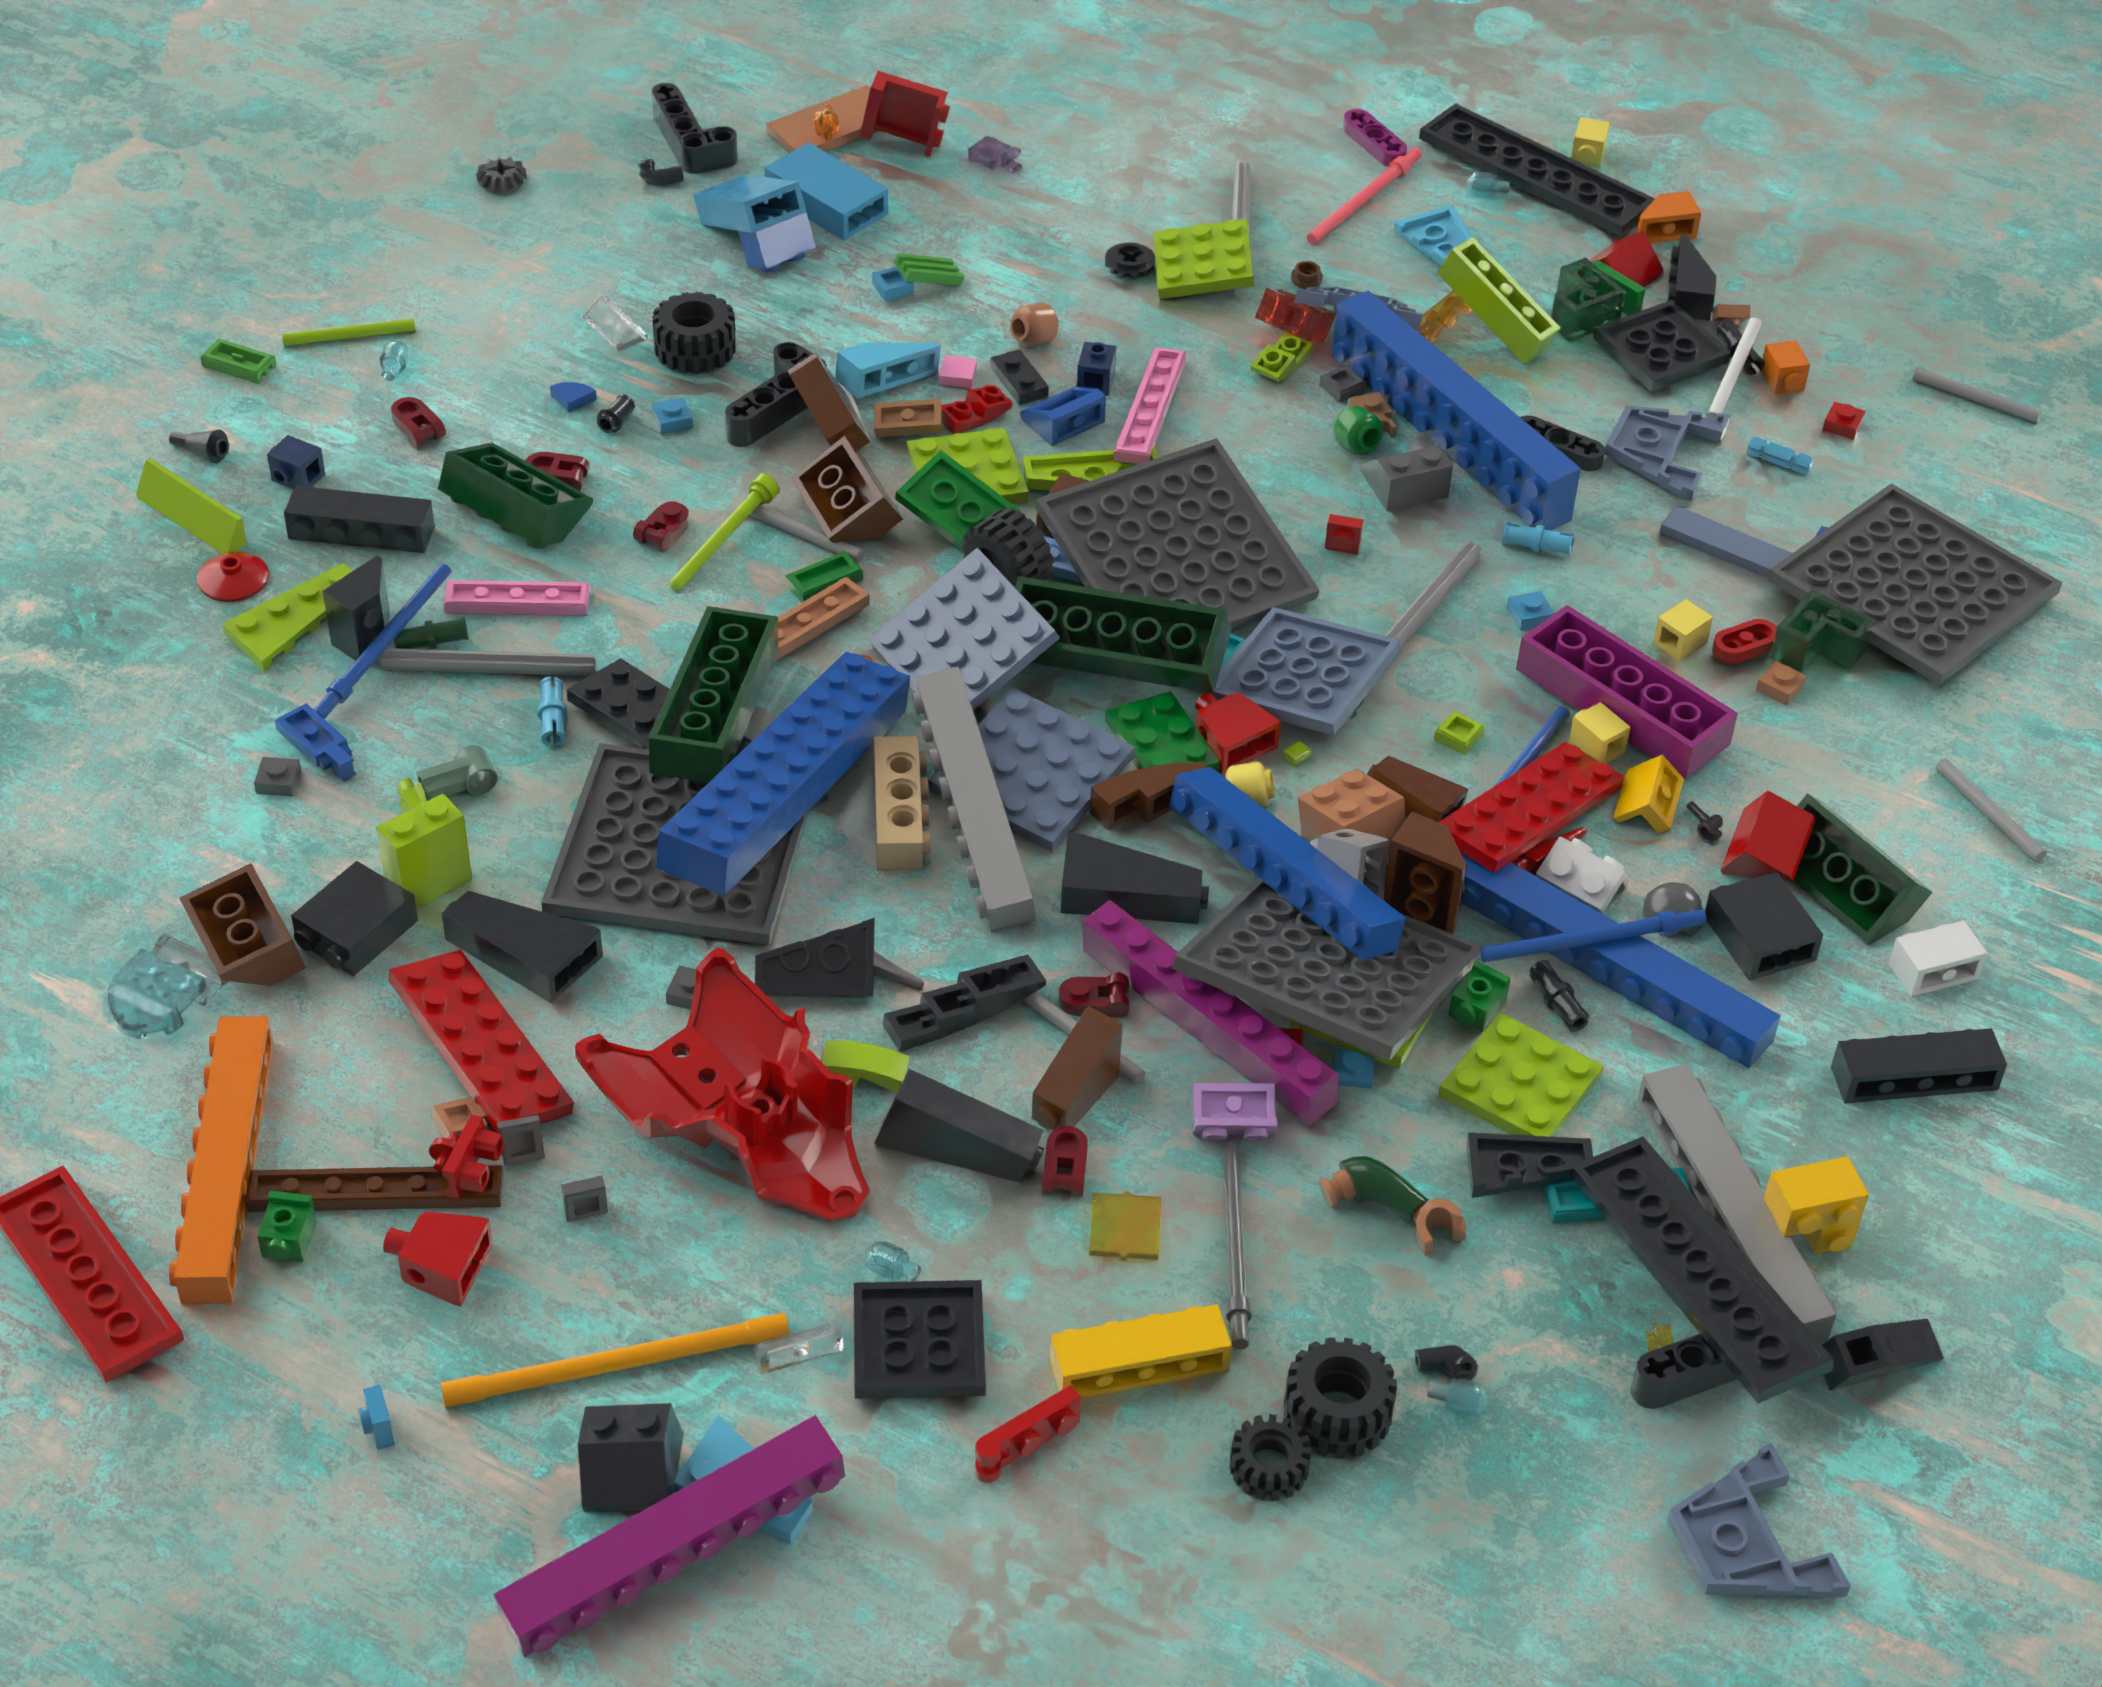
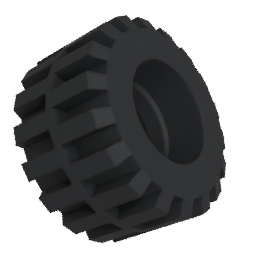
M685 292L682 295L670 296L669 300H663L659 303V307H656L653 311L654 352L662 364H667V368L671 370L678 369L681 373L693 372V374H700L703 371L711 372L714 371V368H721L725 366V362L731 361L733 358V354L736 352L735 313H733L732 306L726 304V300L723 298H716V295L710 293Z
M1013 508L999 509L970 528L963 536L962 552L965 556L963 559L978 548L1014 587L1019 576L1046 581L1052 579L1054 559L1050 553L1049 543L1046 542L1044 534L1036 527L1035 523L1030 518H1026L1025 514L1020 511L1016 512Z
M1335 1337L1325 1338V1344L1321 1345L1317 1341L1309 1344L1308 1352L1301 1350L1296 1355L1295 1362L1290 1364L1283 1408H1285L1284 1417L1291 1419V1429L1297 1424L1303 1428L1302 1436L1308 1435L1310 1440L1309 1448L1312 1446L1318 1448L1317 1454L1326 1456L1327 1452L1336 1453V1458H1345L1346 1453H1352L1354 1457L1364 1454L1365 1447L1372 1451L1379 1445V1439L1384 1440L1389 1432L1396 1399L1397 1379H1393L1394 1370L1391 1364H1384L1385 1356L1379 1351L1376 1353L1370 1352L1371 1346L1364 1342L1359 1346L1353 1344V1339L1344 1337V1342H1336ZM1343 1392L1353 1396L1358 1401L1345 1404L1336 1403L1325 1398L1322 1394Z

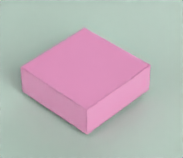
M944 355L939 375V385L972 388L977 369V359Z

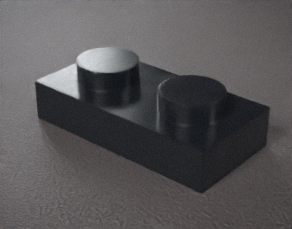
M1020 349L990 357L991 370L1018 405L1049 397L1048 384Z

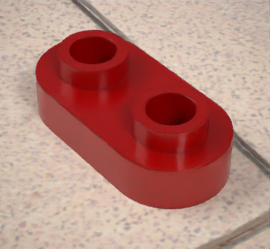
M1753 619L1721 630L1715 635L1712 652L1717 659L1727 664L1746 661L1773 651L1777 646L1779 629L1775 624L1764 619Z

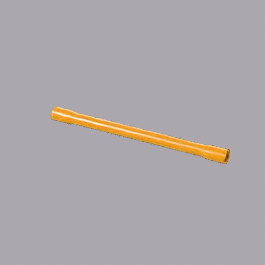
M783 1312L749 1319L740 1324L485 1376L474 1375L440 1382L445 1408H450L521 1390L746 1344L757 1345L789 1338V1328L786 1315Z

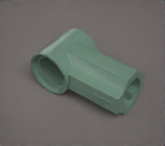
M477 745L462 748L455 755L453 761L416 772L418 783L422 782L427 801L441 794L447 796L466 789L471 794H484L493 789L498 781L497 773L486 752Z

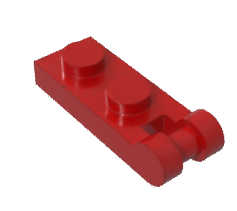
M1072 1385L979 1438L975 1444L976 1477L985 1483L994 1482L1000 1477L1001 1468L1021 1456L1027 1457L1032 1455L1043 1443L1057 1435L1062 1436L1072 1431L1077 1423L1080 1422L1081 1396Z

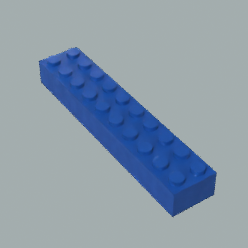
M1369 290L1337 303L1332 356L1343 366L1347 365L1366 382V385L1373 392H1380L1387 404L1436 446L1439 445L1442 451L1455 461L1460 468L1477 480L1481 486L1485 487L1499 499L1503 505L1507 506L1521 518L1525 524L1534 528L1537 525H1543L1546 530H1553L1572 521L1581 471L1578 465Z
M846 651L659 830L656 869L725 896L874 745V737H882L906 712L910 675L899 672L893 667L883 666L865 659L859 654Z

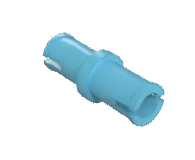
M1506 522L1502 544L1532 548V552L1540 553L1541 550L1571 556L1575 534L1546 530L1543 525H1537L1534 528Z
M546 677L540 682L541 703L538 706V717L542 721V742L550 746V735L552 734L555 747L563 744L565 741L564 720L567 717V706L563 702L562 680L555 677L553 689L551 688V677Z

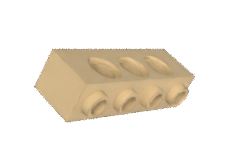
M919 736L874 737L877 870L923 869V854H930V831H922V826H929V804H921V800H928V778L920 777V773H927L926 751H919Z

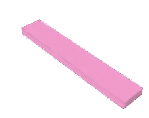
M1154 348L1115 447L1114 461L1141 464L1149 461L1186 363L1185 351Z

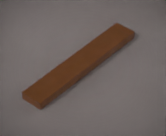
M488 1165L490 1175L484 1191L464 1189L459 1200L447 1197L446 1191L450 1184L443 1176V1173L436 1171L434 1167L251 1170L246 1205L248 1212H266L270 1191L311 1195L315 1211L501 1207L503 1166Z

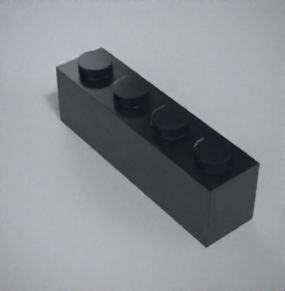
M295 486L284 510L288 539L425 553L435 527L432 500Z
M1992 1028L1838 1041L1831 1064V1069L1844 1104L1999 1090L2007 1067L2006 1060Z

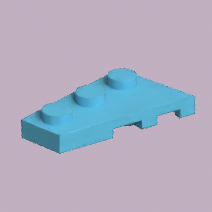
M1453 205L1394 222L1395 233L1440 266H1442L1453 248L1472 237Z
M717 1416L677 1475L674 1492L683 1489L755 1448ZM810 1498L805 1499L791 1513L773 1517L763 1523L758 1530L788 1544H792L813 1511V1500Z

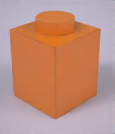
M1797 341L1765 344L1763 353L1765 365L1761 373L1772 392L1779 394L1805 390L1811 364Z

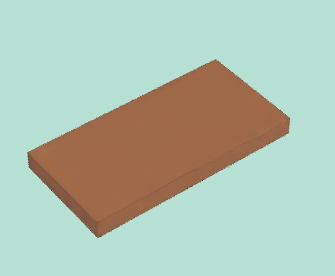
M868 85L770 121L766 123V132L789 153L808 142L826 152L862 138L859 136L870 87Z

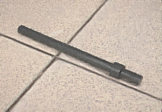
M1231 1140L1223 1144L1230 1296L1226 1300V1319L1231 1323L1232 1347L1235 1349H1245L1249 1346L1248 1322L1252 1318L1251 1300L1246 1295L1239 1144Z

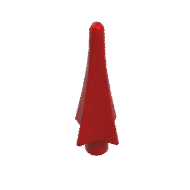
M1580 827L1565 834L1543 840L1520 855L1512 863L1536 876V872L1560 836L1571 842L1573 838L1580 839L1586 834L1587 830L1585 827Z

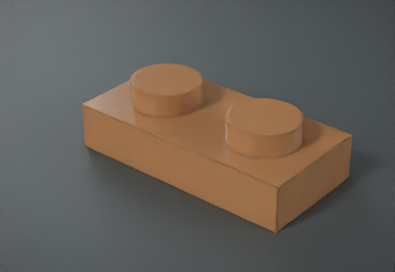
M941 399L874 403L875 437L942 433Z

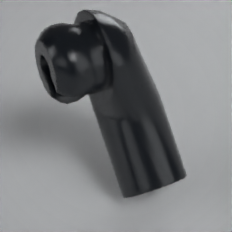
M653 159L640 160L638 163L640 168L638 173L643 180L658 185L684 181L681 166L655 169V161Z
M1456 1345L1416 1349L1414 1353L1418 1371L1441 1369L1454 1379L1463 1382L1472 1380L1478 1372V1364L1474 1357Z

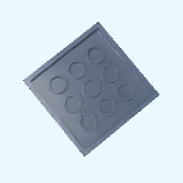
M976 548L868 640L891 667L899 672L910 675L909 688L914 693L918 692L917 676L959 666L968 698L974 711L1060 637L986 556Z
M1273 607L1220 670L1214 694H1211L1217 700H1220L1233 693H1241L1279 721L1335 736L1401 652L1400 640Z
M1013 687L978 725L1011 831L1051 852L1056 849L1068 835V831L1070 832L1090 809L1091 787L1109 778L1118 776L1135 757L1134 746ZM938 770L928 780L929 790L942 796L938 778L943 777L941 770Z

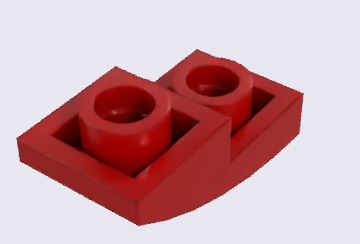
M995 385L968 389L965 401H955L954 403L942 405V424L953 434L970 431L1006 413L1012 408L1013 402Z

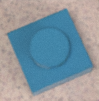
M897 267L872 272V284L884 301L914 294V283L906 281Z
M684 397L651 404L652 415L660 434L693 428V417Z
M1541 591L1508 597L1507 609L1519 630L1535 628L1554 614Z
M1334 1048L1333 1070L1338 1073V1086L1372 1089L1374 1058L1355 1050Z
M381 1385L363 1389L366 1407L359 1408L358 1411L364 1435L373 1433L377 1450L395 1445Z

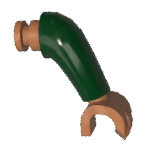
M1368 1156L1350 1157L1339 1162L1340 1170L1331 1175L1332 1180L1328 1181L1326 1178L1319 1180L1321 1192L1331 1208L1338 1205V1199L1340 1198L1343 1201L1354 1198L1357 1203L1376 1201L1398 1214L1410 1224H1416V1239L1424 1256L1433 1252V1238L1428 1232L1431 1229L1443 1228L1451 1234L1452 1241L1459 1243L1462 1240L1465 1241L1466 1223L1459 1208L1454 1203L1446 1199H1427L1409 1181L1380 1160Z

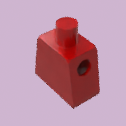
M1206 692L1196 700L1195 709L1198 711L1196 715V728L1219 760V772L1222 775L1226 773L1230 766L1248 763L1278 748L1281 722L1243 694L1233 693L1217 700L1211 693Z
M425 1211L419 1215L411 1232L390 1228L384 1238L383 1251L399 1256L401 1278L406 1284L461 1307L493 1245L489 1219L484 1217Z

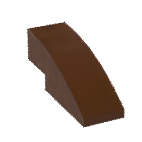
M1203 762L1156 765L1109 778L1091 787L1090 814L1107 830L1136 815L1147 824L1172 810L1169 805L1177 774L1207 768V766Z

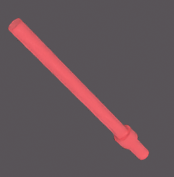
M1415 147L1406 155L1398 156L1389 164V168L1307 234V241L1315 245L1394 179L1403 177L1410 171L1411 165L1422 157L1421 150Z

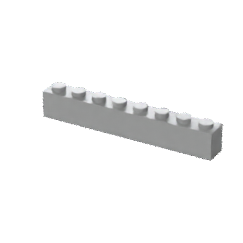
M959 666L917 676L918 692L912 693L914 707L917 715L924 713L925 720L920 721L924 740L926 743L933 742L934 748L929 750L934 771L941 770L943 777L938 778L943 800L950 799L952 806L947 807V812L952 829L959 828L961 836L956 837L961 859L968 857L970 862L969 866H965L970 888L977 887L980 894L974 897L979 918H987L991 932L1036 921L1030 887Z
M1688 1064L1643 1074L1637 1101L1675 1167H1683L1691 1193L1819 1342L1828 1340L1833 1323L1836 1320L1835 1305L1831 1298L1825 1297L1817 1283L1816 1274L1812 1266L1806 1264L1797 1249L1794 1236H1783L1764 1200V1192L1760 1187L1756 1172L1753 1169H1749L1741 1155L1739 1143L1735 1138L1730 1137L1724 1127L1721 1113L1717 1108H1713L1708 1100L1702 1081L1699 1078H1695Z

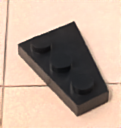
M875 918L862 921L847 928L833 930L809 940L795 942L755 955V985L767 996L874 998Z
M1468 1132L1467 1156L1471 1198L1573 1181L1572 1166L1593 1157L1591 1139Z

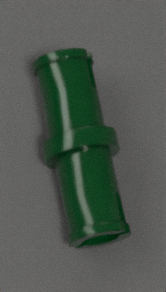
M465 617L433 623L432 620L424 621L425 625L404 628L396 636L394 643L396 649H414L429 646V649H435L437 644L469 640Z

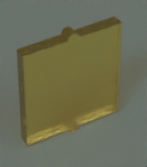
M1128 1191L1123 1194L1093 1192L1089 1255L1119 1257L1121 1261H1126L1128 1258L1158 1260L1161 1197L1131 1195Z

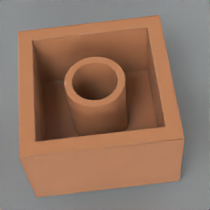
M1359 769L1348 771L1342 776L1324 785L1317 786L1312 791L1298 797L1301 834L1310 841L1329 832L1353 829L1387 838L1391 843L1406 821L1404 797Z

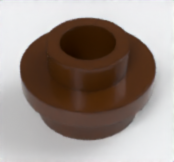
M1302 261L1296 264L1295 269H1293L1291 281L1299 288L1306 290V288L1318 287L1323 281V274L1320 271V266L1315 262Z

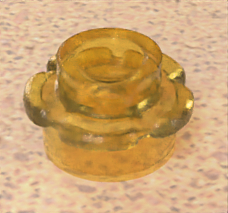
M1657 1321L1653 1322L1654 1330L1645 1331L1648 1352L1674 1343L1670 1324L1657 1325Z

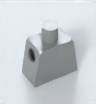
M1341 829L1322 834L1319 838H1315L1310 842L1312 846L1383 900L1389 839L1353 829Z

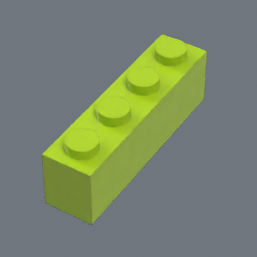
M1474 237L1453 248L1437 272L1524 365L1543 353L1561 329Z

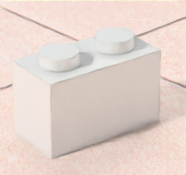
M1963 920L1948 925L1941 924L1932 929L1917 933H1907L1897 937L1888 964L1909 995L1913 997L1979 979L1988 953Z

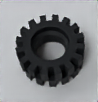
M1269 1414L1268 1422L1263 1421L1262 1415L1254 1416L1253 1425L1246 1420L1242 1423L1241 1431L1237 1429L1234 1433L1231 1445L1229 1468L1230 1474L1234 1473L1233 1481L1237 1486L1243 1483V1492L1247 1495H1250L1253 1489L1256 1490V1499L1263 1501L1265 1493L1271 1494V1501H1279L1280 1492H1283L1287 1499L1293 1496L1294 1488L1300 1491L1304 1485V1480H1307L1311 1459L1310 1440L1308 1435L1302 1436L1303 1428L1297 1424L1291 1429V1419L1284 1417L1282 1423L1276 1422L1277 1415ZM1262 1449H1273L1284 1454L1287 1457V1461L1279 1466H1267L1255 1460L1253 1455Z

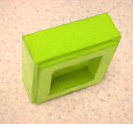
M1453 711L1435 730L1434 740L1466 755L1484 735L1485 725Z

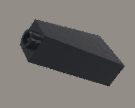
M1068 831L1060 913L1091 915L1111 900L1134 919L1198 924L1199 910L1207 909L1209 886H1202L1203 870L1084 834Z
M467 891L459 899L451 902L441 913L445 940L550 1003L603 957L601 930L595 926L472 891Z
M908 1069L874 1143L881 1147L1020 1183L1027 1168L1035 1171L1042 1157L1044 1148L1038 1146L1044 1130Z

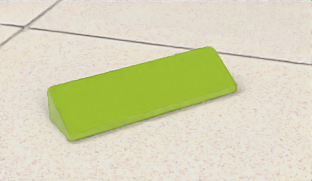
M151 458L145 460L137 488V498L222 554L236 552L247 545L242 517Z

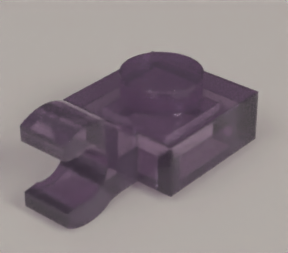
M985 136L968 148V159L987 168L993 169L996 166H1000L1009 173H1015L1022 168V164L1014 161L1015 158L1022 154V151L994 137Z

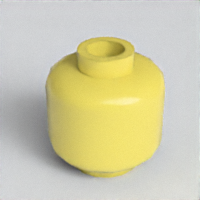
M1260 762L1233 765L1227 769L1225 778L1264 809L1269 806L1270 799L1276 797L1271 769H1265Z

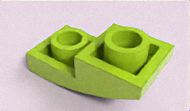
M1285 331L1274 346L1267 344L1251 364V370L1280 382L1293 374L1314 352V342Z
M832 1040L827 1041L824 1045L820 1061L831 1073H838L851 1078L853 1087H855L861 1077L897 1093L905 1077L910 1056L873 1044Z

